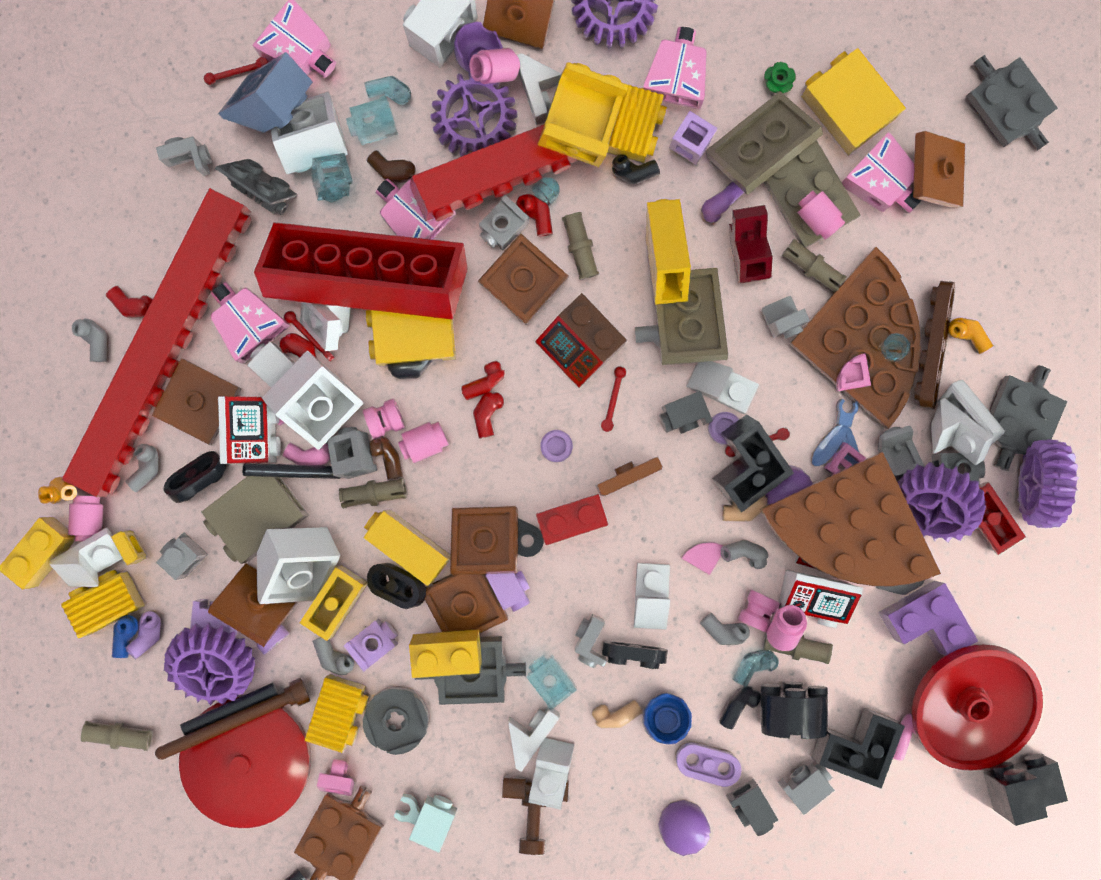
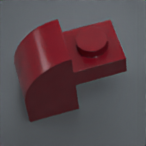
M765 205L733 210L732 224H729L733 261L739 283L770 279L772 277L773 255L767 239L768 212Z

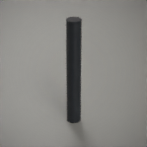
M244 463L242 467L243 476L341 478L333 476L332 466Z
M270 683L235 699V701L228 702L180 724L181 730L184 735L190 734L278 695L274 683Z

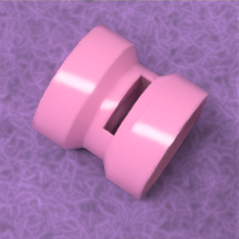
M394 398L384 401L383 406L378 408L371 406L363 409V414L373 439L383 437L385 432L390 430L397 432L405 429L402 415Z
M751 590L747 597L748 607L741 610L738 620L767 633L771 624L769 619L772 614L776 613L781 603Z

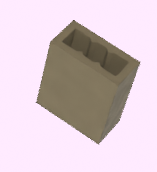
M247 476L201 511L206 518L203 521L206 528L212 535H219L226 544L223 546V549L227 556L234 562L238 560L240 564L247 563L257 556V551L267 529L293 528L309 516L280 477Z

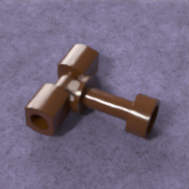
M504 776L502 798L522 799L521 805L528 807L526 838L519 839V853L544 855L546 840L539 839L541 807L546 806L529 803L532 782H526L524 777ZM569 780L566 783L563 802H568Z

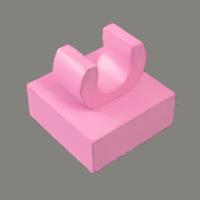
M333 759L330 775L319 773L317 788L324 792L352 796L355 783L353 779L346 778L347 762Z

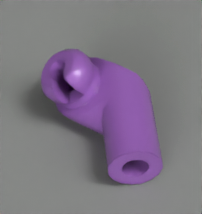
M731 182L723 191L704 202L701 209L704 219L710 223L717 222L721 218V213L725 212L743 194V191L734 182Z

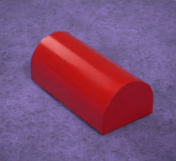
M985 482L979 485V489L984 491L986 509L978 528L994 552L999 555L1026 538V536L991 484Z

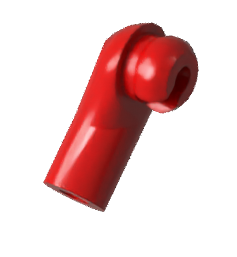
M532 194L519 196L516 205L526 215L535 220L537 236L553 235L548 204Z
M493 361L486 364L484 371L487 376L462 385V394L466 400L490 392L504 379L505 370L501 369L500 362Z
M488 392L482 395L473 410L479 439L494 436L490 418L495 410L502 408L504 405L503 396L498 392Z

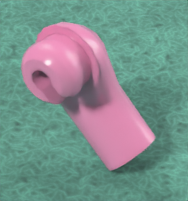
M290 442L283 452V457L297 465L323 466L330 460L327 443L319 450L313 447L305 451Z
M911 714L904 716L901 724L905 727L893 757L895 760H904L912 733L916 734Z

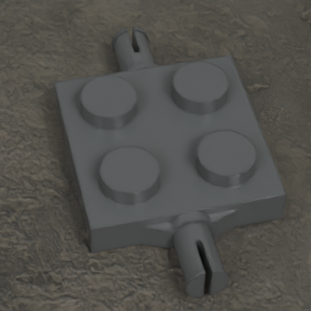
M986 55L976 60L973 64L985 79L966 97L1001 145L1005 147L1013 140L1025 137L1026 135L1037 151L1048 144L1049 141L1042 134L1038 126L1041 125L1044 118L1057 110L1058 107L1021 57L1008 66L998 68L997 70L994 69Z
M1038 365L1031 382H1024L1011 375L1004 377L990 410V413L1005 430L1004 434L995 442L1002 448L995 467L1009 471L1015 454H1026L1027 448L1031 447L1034 441L1052 439L1068 401L1050 394L1044 388L1048 375L1051 372L1049 368Z
M502 636L480 637L482 659L480 673L414 679H434L438 688L439 705L504 703V685L507 677H526V662L506 663L502 649Z

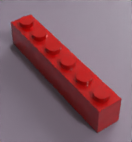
M541 125L413 175L410 189L425 222L433 218L438 222L454 214L453 210L463 206L468 210L484 202L483 198L493 194L495 198L502 197L513 190L512 187L518 184L532 185L541 180L542 175L553 171V174L562 173L571 167V163L578 160L538 145L544 125Z

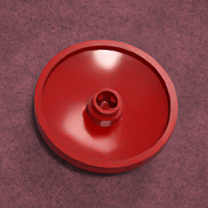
M995 645L967 646L941 658L928 670L920 681L912 703L913 728L920 743L940 763L959 770L987 769L1007 761L1029 742L1042 716L1043 692L1036 673L1014 652Z
M217 702L216 704L207 708L200 715L208 711H211L219 706H222L223 704ZM283 706L180 752L179 772L187 796L202 814L224 826L253 828L266 825L278 819L296 803L309 779L311 750L309 742L304 741L306 737L305 730L297 718Z

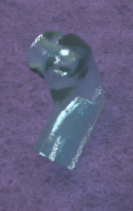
M387 76L364 82L368 98L385 94L399 105L406 104L411 98L410 88L395 76Z
M762 649L747 653L732 680L747 687L754 672L767 669L768 671H774L779 665V659L770 650Z

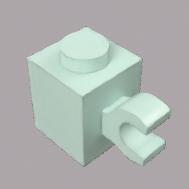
M403 794L400 801L409 804L410 811L404 813L396 810L394 817L398 821L409 822L415 825L409 840L439 853L457 808L452 806L453 802L451 800L435 795L434 798L427 796L421 810L418 807L417 800L412 795Z

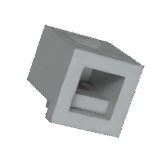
M504 195L501 201L479 223V227L483 231L480 237L492 248L498 245L504 250L529 224V216ZM504 218L508 224L505 228L501 229L495 225L496 221Z
M356 427L340 429L338 435L331 437L327 441L333 476L351 479L377 471V466L373 464L367 433L358 431Z
M184 532L177 539L173 538L160 550L162 556L156 563L174 580L186 578L208 554Z
M813 763L809 766L802 765L791 774V780L788 783L783 778L778 781L779 785L803 815L835 791L828 782L833 778L825 767L818 764L814 766Z

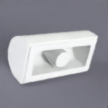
M964 380L952 383L937 402L939 404L941 399L946 398L992 434L994 439L991 445L1005 432L1003 427Z

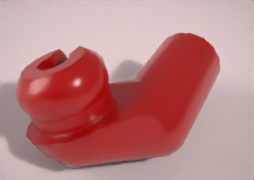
M114 286L105 295L116 309L127 318H143L152 302V298L147 295H143L140 298H128L119 286Z
M296 333L287 334L279 342L280 349L284 353H292L301 357L308 350L316 357L314 345Z

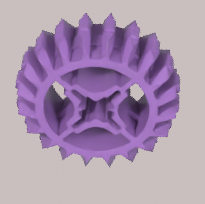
M571 0L575 4L572 7V15L578 17L576 20L578 28L585 27L583 33L585 38L595 34L594 43L598 45L602 38L606 39V47L608 48L612 47L613 40H618V45L622 48L625 46V38H628L634 44L637 42V33L642 36L647 34L646 25H653L655 18L652 14L656 13L658 5L654 3L655 0H616L619 3L615 8L614 15H612V7L610 6L612 0ZM590 8H594L595 12L602 13L607 19V24L598 20ZM632 13L637 14L629 22L617 25L621 17L632 16Z
M469 72V80H464L462 74L459 73L457 75V84L454 85L452 81L447 80L445 84L449 90L448 92L438 89L437 95L442 101H432V107L437 112L432 113L430 118L432 122L437 123L433 127L434 133L442 134L439 138L440 144L446 145L450 142L448 147L450 153H455L460 147V156L462 157L467 155L468 151L475 152L500 142V139H508L511 135L507 131L516 130V123L512 119L517 118L518 114L517 110L511 108L515 105L514 97H507L509 94L507 86L499 88L500 83L483 84L480 81H475ZM472 94L486 95L494 102L491 103L489 100L484 102L477 101ZM462 97L464 102L462 109L454 113V117L448 119L451 107ZM469 104H471L473 111H477L480 128L477 127L476 122L472 121L470 117ZM501 112L497 126L486 135L485 124L490 119H493L495 114ZM458 128L459 131L464 129L471 130L477 138L463 137L457 134L454 129Z
M1052 439L1034 441L1031 447L1027 448L1026 454L1023 456L1020 476L1018 477L1019 485L1017 490L1019 496L1017 501L1020 503L1019 511L1022 513V518L1024 521H1027L1028 525H1033L1037 528L1060 527L1063 523H1066L1068 515L1072 513V505L1076 502L1075 493L1078 491L1076 488L1077 480L1079 479L1076 472L1078 465L1075 463L1076 456L1072 453L1071 446H1068L1065 442H1058V440Z
M929 462L924 468L917 464L913 470L907 469L906 473L898 481V485L923 537L925 535L932 536L934 541L938 538H943L946 542H949L952 538L961 541L963 536H971L972 532L978 529V526L981 524L986 509L984 491L979 489V481H970L969 473H958L957 466L953 469H948L944 463L939 467H935Z
M196 623L191 629L185 627L171 640L164 655L163 671L168 673L167 681L174 682V690L185 691V698L188 696L196 697L197 703L201 699L207 700L210 706L217 700L224 705L228 699L235 701L239 694H244V691L247 690L254 676L255 658L252 656V648L245 646V638H235V630L228 633L223 630V625L215 629L210 623L204 626V628Z

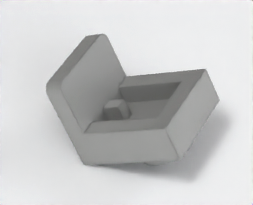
M193 136L185 139L182 137L171 138L164 142L165 145L156 147L159 160L167 167L193 160L196 169L203 176L210 174L207 165L212 163L209 150L205 144L202 145Z
M791 296L769 304L761 310L773 338L782 334L785 339L804 331L802 325L810 321L805 308L798 311Z
M911 426L903 428L892 427L880 435L878 451L884 453L897 481L903 477L907 469L913 470L917 464L925 468L912 441L914 431Z
M592 614L590 620L585 618L582 620L575 636L580 638L575 646V652L580 654L578 660L592 668H595L597 664L604 667L607 662L606 657L591 650L605 624L603 619Z

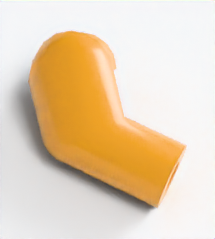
M956 318L950 322L949 334L954 338L971 340L979 354L994 346L978 321Z
M56 477L50 481L49 486H41L38 489V498L43 504L49 502L56 504L62 499L67 501L74 499L77 495V489L63 481V477Z

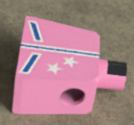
M288 0L252 45L259 56L267 59L269 62L287 52L307 76L314 69L326 78L336 66V62L325 54L331 46L327 36L294 0Z
M678 27L675 42L669 40L661 41L644 82L643 89L664 95L663 102L701 109L705 97L706 49L694 46L696 36L694 29Z
M889 132L842 181L845 189L881 212L887 210L896 201L910 213L922 201L913 197V189L910 187L914 181V163Z
M384 180L376 190V194L387 203L381 209L380 214L396 236L433 240L456 215L455 210H453L454 214L447 219L436 222L435 218L425 222L410 189L411 180L407 181L401 189L391 180Z
M225 282L216 287L211 293L221 306L211 314V319L232 357L239 363L244 364L251 358L252 352L260 344L264 343L266 345L290 327L289 323L248 288H244L236 294L229 284Z

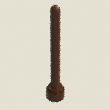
M301 677L289 682L288 687L284 688V692L158 747L155 751V756L159 760H164L285 705L290 704V706L297 704L299 707L311 702Z

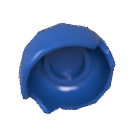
M663 693L649 700L643 710L642 724L645 732L654 741L666 745L676 744L683 740L692 727V713L682 698Z

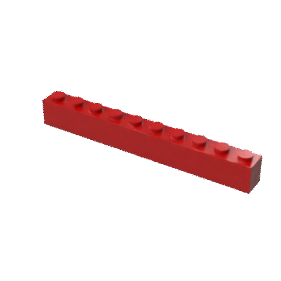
M211 188L208 189L62 478L63 481L95 497H108L118 487L120 483L118 475L123 465H127L132 459L135 452L133 445L138 435L141 436L146 431L150 419L147 417L153 406H157L164 392L162 388L167 378L172 377L178 366L179 361L177 358L182 348L186 349L193 338L191 330L196 320H201L208 307L206 301L211 291L220 285L222 280V274L220 273L225 263H229L233 259L237 249L235 243L240 233L244 234L250 225L251 217L249 215L251 211L245 205Z

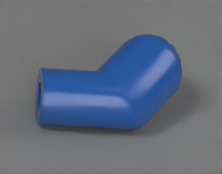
M125 615L115 623L112 643L113 658L129 657L125 647L130 644V640L139 630V622L134 616Z

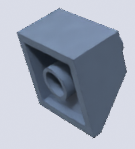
M285 52L248 74L218 114L222 119L264 133L276 126L278 129H281L293 118L292 110L299 107L307 99L308 95L305 92L313 81L290 55Z

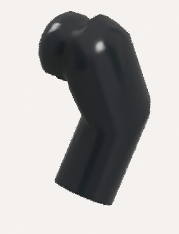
M618 155L612 162L613 173L630 184H638L660 175V169L655 159L638 166L629 161L626 155Z
M752 686L743 687L728 702L719 720L720 724L727 729H734L746 704L751 708L757 707L761 700V693L753 690Z

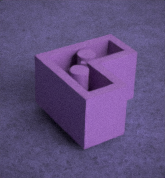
M932 581L878 612L893 639L904 645L927 632L938 653L946 656L953 651L978 642L946 583Z

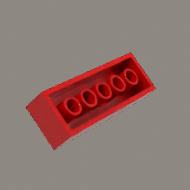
M273 222L254 274L264 298L453 320L468 268L464 243Z

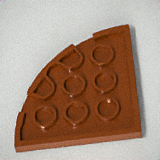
M875 247L805 325L804 331L799 333L789 345L835 385L843 365L853 357L865 353L871 386L844 390L843 392L854 402H858V405L885 429H889L901 414L910 397L909 393L913 386L915 374L919 369L921 334L914 301L910 299L906 287L900 279L902 278L891 261Z
M879 452L760 509L777 537L796 555L819 571L835 578L869 586H898L923 581L941 574L883 452Z

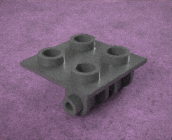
M251 159L218 165L215 168L228 177L232 187L243 194H247V197L250 199L256 196L255 202L261 203L262 207L273 214L283 215L288 207L285 200L298 195L289 189L290 185L286 181L278 177H271L262 171L263 167L259 163Z

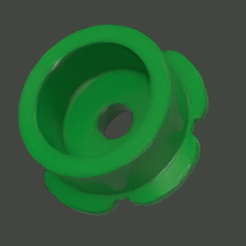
M784 62L774 63L773 67L770 66L765 71L764 79L766 80V86L773 93H778L779 91L782 93L789 92L793 87L792 83L796 80L794 69L789 68L788 64ZM782 75L783 80H778L777 76Z

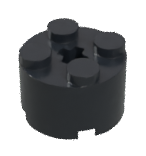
M783 682V688L776 684L761 685V731L763 734L790 739V735H801V739H816L827 736L828 687L808 686V689H803L802 682Z

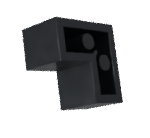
M746 414L721 433L738 459L712 479L728 502L741 513L794 474L760 422Z
M864 708L853 738L827 728V736L818 738L812 758L820 766L882 789L905 726L893 718Z
M1044 754L1026 756L1024 758L1025 762L1017 764L1003 762L993 766V770L983 772L993 810L1015 826L1048 818L1046 807L1068 801L1058 762L1044 756Z

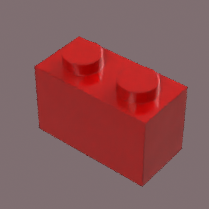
M599 494L536 513L545 545L608 526Z

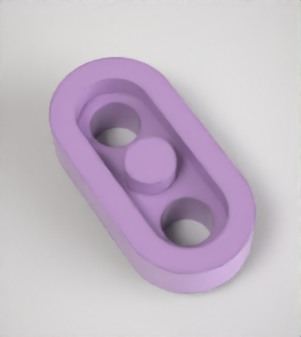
M694 742L682 745L677 751V766L681 773L687 777L728 787L735 784L741 776V765L738 759L730 752ZM689 754H696L698 756L696 763L689 764L686 762ZM726 762L729 764L727 772L721 773L718 771L720 763Z

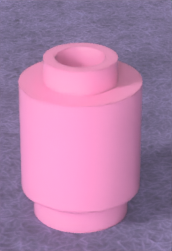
M510 48L481 50L471 57L469 68L472 78L483 84L511 82L517 77L520 70V61L515 52Z
M813 190L798 203L802 208L797 212L817 236L820 234L824 240L845 224V221L841 218L843 214L823 191L817 195Z
M439 421L433 424L427 422L402 433L403 440L398 442L405 460L411 458L413 463L440 453L443 447L449 445Z
M76 495L73 503H69L68 535H75V541L82 542L103 528V504H100V497Z
M787 605L776 611L767 630V639L774 648L781 651H790L798 645L807 627V620L803 610L794 605Z

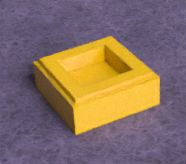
M120 531L111 536L126 565L137 564L146 559V554L133 531Z

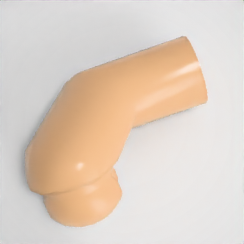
M764 495L742 513L733 505H723V521H752L761 513L760 509L767 505V498Z
M635 700L615 712H609L606 705H600L592 711V716L596 720L595 724L600 728H622L642 714V709Z

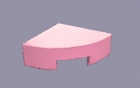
M865 353L853 357L843 365L836 381L837 392L871 386Z
M711 542L697 544L689 548L681 558L710 575L721 557L723 545Z

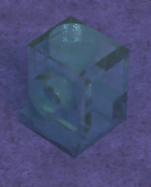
M386 95L381 96L378 100L349 108L352 116L346 118L350 134L352 137L358 136L362 145L398 135ZM375 116L373 122H364V118Z
M345 153L312 158V182L318 201L334 202L349 196L350 184H352L353 180ZM337 167V172L324 174L322 170Z
M543 655L528 667L531 672L527 674V679L546 702L550 710L577 690L574 681L553 655L548 659ZM546 676H554L556 683L553 686H546L543 682Z

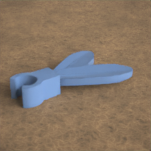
M840 399L838 401L837 426L825 436L813 452L812 464L814 466L827 463L835 452L841 449L839 447L843 442L848 443L859 452L852 430L849 428L852 426L854 415L858 411V402H852V410L846 413L842 408L845 400ZM848 454L844 457L852 465L858 463Z

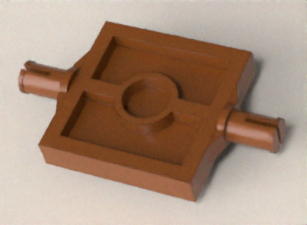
M360 786L352 802L342 801L330 793L324 796L294 851L295 854L310 862L315 868L310 880H317V878L318 880H324L326 876H333L339 880H355L384 826L371 818L363 809L372 794L371 790H366V787Z

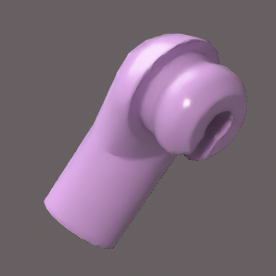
M146 611L141 615L138 637L125 647L135 660L160 638V617L153 611Z

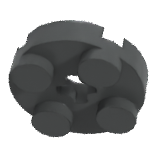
M391 687L377 693L367 705L363 716V729L368 741L376 748L378 747L383 751H387L386 753L393 755L404 754L417 747L426 735L429 724L428 709L422 698L412 689ZM392 712H397L398 715L404 716L405 720L401 723L402 728L396 729L395 725L388 724L387 720L392 717Z

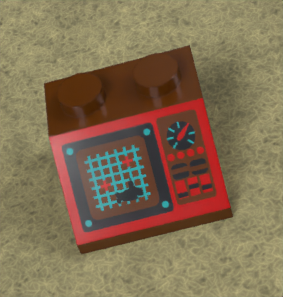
M581 293L555 318L535 343L580 388L626 344L627 339Z

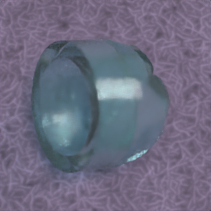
M545 177L532 186V191L536 197L550 206L558 198L560 186L555 179Z
M898 333L889 335L882 343V355L891 362L904 359L910 351L908 339ZM889 350H902V353L890 352Z

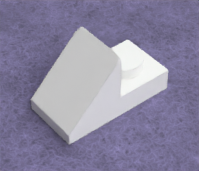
M522 53L518 54L517 56L520 61L519 74L535 125L546 121L547 111H549L551 106L547 91H541L557 86L561 73Z
M301 302L300 323L325 351L338 350L339 337L342 333H347L349 330L351 308Z
M707 361L697 363L686 387L696 392L701 391L702 395L742 414H746L759 384L732 372L733 368Z
M946 398L940 400L931 423L933 453L935 454L952 446L974 465L984 461L994 436Z
M106 527L50 560L49 564L69 587L99 586L98 573L123 558L111 538L113 534Z
M637 563L634 628L667 629L670 608L669 564Z
M550 705L544 712L539 709L529 723V726L532 727L531 731L509 717L508 723L515 767L520 772H522L560 718V713Z
M548 738L544 739L536 759L529 803L561 810L574 744Z

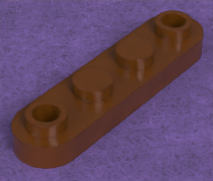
M940 281L938 287L933 286L930 305L935 306L933 318L927 319L925 327V337H929L928 349L922 350L920 357V369H924L922 382L917 381L914 393V400L919 401L920 408L934 410L937 403L949 333L948 329L955 297V282Z

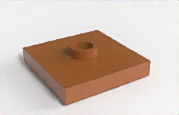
M487 0L483 27L489 31H496L498 36L543 49L555 0Z
M927 131L916 133L913 197L951 208L963 207L965 143Z
M520 233L482 275L478 283L527 325L569 278V275Z
M181 358L152 416L208 445H212L219 432L218 397H237L241 388Z
M659 457L652 458L635 467L631 461L614 469L616 476L595 486L599 495L606 496L662 470L663 466Z
M516 506L452 508L450 573L452 575L517 573L518 508Z
M245 563L210 605L208 613L265 647L298 602L259 604L257 599V570Z
M450 574L426 586L425 602L441 632L479 630L480 634L508 620V615L501 607L486 574Z

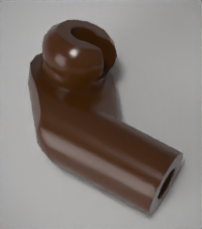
M377 150L373 151L367 158V163L384 180L389 179L392 182L405 181L412 178L416 172L415 165L411 161L403 159L388 161Z
M380 437L377 440H371L369 442L370 453L373 457L382 455L387 480L402 478L403 473L399 454L389 439Z

